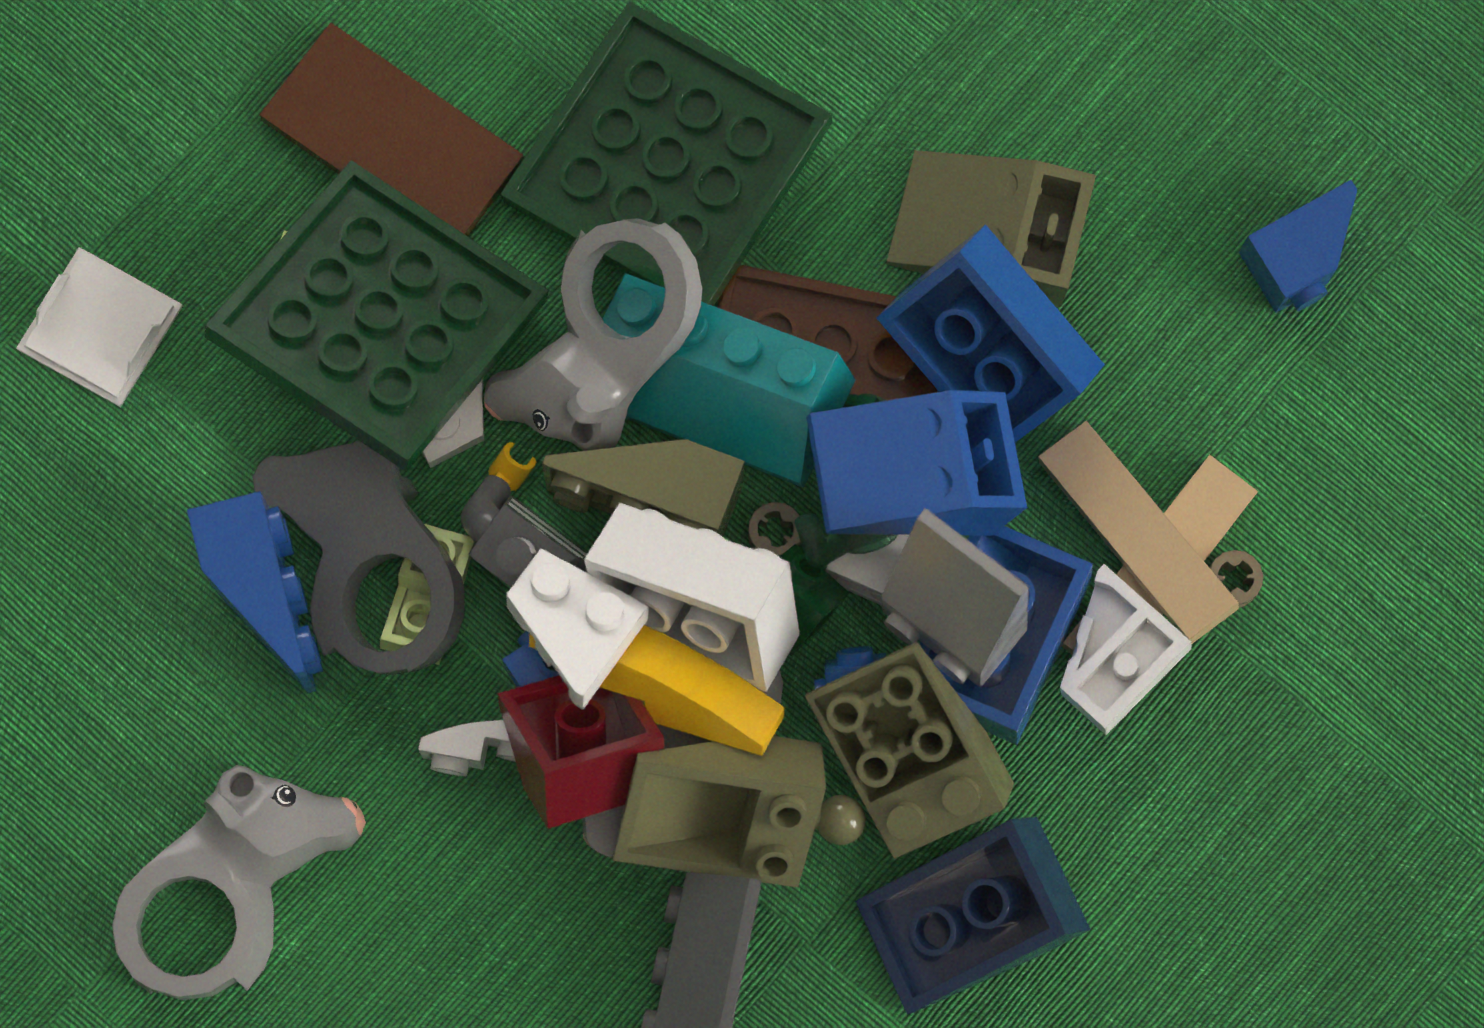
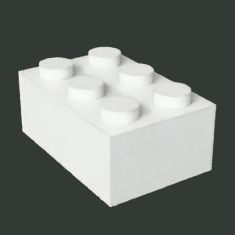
M619 503L584 559L588 574L649 606L648 620L644 625L675 638L730 669L764 692H767L800 635L789 562L782 560L778 555L762 548L751 549L725 540L721 535L712 530L704 528L697 530L671 521L658 511L652 509L640 510Z

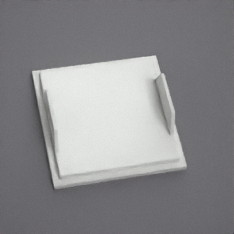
M79 247L63 274L58 275L41 302L35 319L16 349L121 408L183 305Z

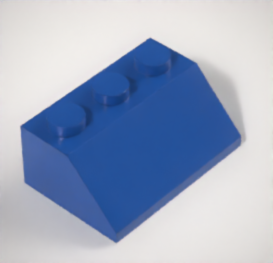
M1003 526L992 536L969 535L967 540L1028 586L1027 631L981 688L969 678L963 684H960L939 669V671L987 733L1018 745L1091 583L1093 564ZM920 642L919 645L933 662L937 654Z

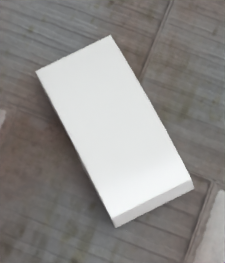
M503 720L467 723L439 730L421 737L418 749L423 759L432 760L430 769L457 776H467L469 767L483 770L488 746L498 747L497 757L515 761Z

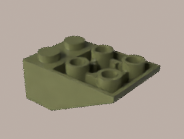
M915 150L886 264L924 274L986 224L1055 307L1061 308L1069 289L1096 175L1038 160Z
M683 439L546 455L542 465L546 490L555 493L553 496L554 502L570 510L587 513L590 506L612 515L618 504L623 503L640 510L652 509L658 511L671 521L697 530L702 528L709 529L724 537L743 488L745 461Z
M918 642L910 644L805 695L894 859L1005 809L1014 786L1010 774L984 727Z

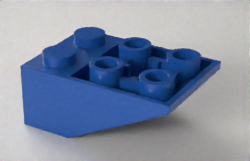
M949 390L814 412L806 417L826 534L910 535L916 519L926 508L960 535L992 536L1027 509L1005 392Z
M261 491L187 509L201 570L216 593L307 693L315 692L316 686L313 674L323 672V667L315 637L311 636L309 626L301 627L298 615L309 613L300 577H297L293 565L286 567L284 557L293 555L294 548L286 519H283L279 506L269 508Z

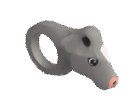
M639 218L598 225L587 234L582 230L580 231L567 253L561 280V295L568 332L537 353L523 366L517 369L498 372L489 379L485 387L484 406L493 417L500 421L525 423L543 436L572 442L585 451L616 446L621 437L628 407L634 396L650 377L680 349L695 325L702 298V285L697 260L681 235L666 223L658 225ZM625 241L638 244L652 254L662 270L666 289L662 312L655 324L638 337L620 335L606 325L595 308L592 294L594 270L603 254L617 243Z
M236 765L223 772L214 793L204 802L207 810L204 816L192 828L144 866L123 888L118 898L112 925L117 955L134 981L151 995L154 991L179 1000L211 997L236 982H239L248 991L265 969L273 948L274 907L271 886L275 881L299 869L322 853L345 850L351 847L361 836L366 824L363 812L358 804L345 797L318 795L284 780L261 775L241 765ZM194 879L211 883L226 894L234 908L237 928L232 947L219 964L202 974L183 977L165 973L152 963L143 947L141 924L146 907L158 892L175 882Z

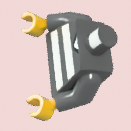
M507 443L490 465L489 475L482 481L462 510V527L469 537L476 542L469 555L510 587L514 585L540 549L587 573L584 559L588 552L513 495H510L511 491H516L520 488L536 465V459L532 457L527 465L519 464L510 455V451L515 443Z

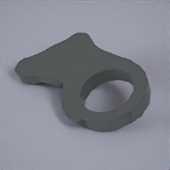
M359 440L352 444L329 447L304 455L270 456L265 458L257 467L252 477L254 491H261L269 507L279 506L304 532L320 544L323 550L315 575L310 604L313 633L323 655L339 652L354 666L387 675L420 671L437 663L457 639L464 618V584L462 576L447 552L407 504L419 494L412 481L400 475L398 466ZM408 558L424 573L430 587L431 609L425 627L413 642L396 651L382 652L375 649L362 636L356 621L355 600L362 581L374 567L388 559Z

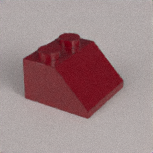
M560 675L498 693V704L523 787L547 829L625 805L637 753L664 749V736L640 699L599 687L584 709L576 706L569 697V687Z

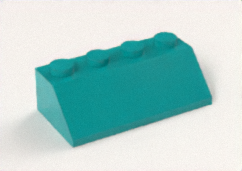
M625 273L602 320L620 335L638 337L655 324L663 310L666 289ZM701 302L695 325L680 349L636 393L628 407L625 419L679 440L687 439L745 461L744 465L804 488L814 467L806 417L814 412L843 408L856 379L840 354L836 351Z

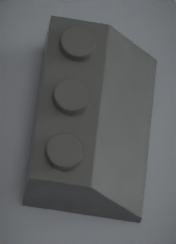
M686 872L683 887L671 885L664 922L676 924L671 949L658 947L651 984L663 986L658 1011L646 1008L641 1028H732L762 880Z

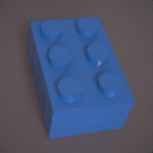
M986 224L906 287L876 317L939 392L949 390L1005 392L1015 442L1079 396L1105 365Z

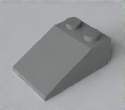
M925 508L916 519L881 596L882 612L888 616L884 624L905 643L910 645L919 640L935 652L937 656L933 659V662L956 682L963 684L969 678L981 688L1027 631L1028 586Z

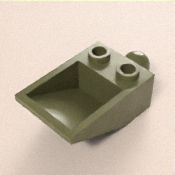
M773 736L762 756L714 741L637 753L613 850V861L694 873L762 880L763 883L798 888L814 830L817 829L820 835L829 843L835 845L850 844L857 840L864 831L866 816L860 803L846 795H835L822 803L826 791L822 743Z

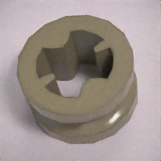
M771 502L762 505L753 513L749 521L748 540L752 549H766L778 556H781L794 544L799 547L803 533L801 518L792 507L784 503ZM772 517L779 518L781 526L792 528L793 532L791 538L784 535V545L779 547L771 546L769 537L759 536L757 531L759 526L766 529L767 519Z
M1232 550L1224 552L1213 561L1209 568L1221 582L1225 579V576L1218 575L1219 569L1222 567L1229 572L1240 567L1247 573L1242 583L1249 584L1248 591L1244 592L1239 588L1231 591V594L1239 603V608L1245 607L1253 601L1262 587L1263 572L1261 565L1253 556L1244 551Z

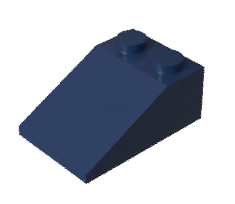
M1038 817L1011 819L855 901L907 1015L1032 960L1091 930Z

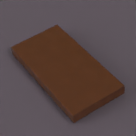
M331 22L259 114L263 123L337 174L352 160L466 236L471 233L496 200L524 159V155Z
M740 265L719 297L717 308L838 352L856 379L849 394L860 395L867 393L888 401L939 392L876 319L897 296Z

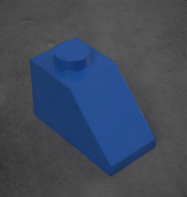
M1352 180L1272 222L1246 238L1239 254L1275 313L1293 304L1297 311H1300L1314 304L1328 293L1325 286L1338 268L1357 193V188Z

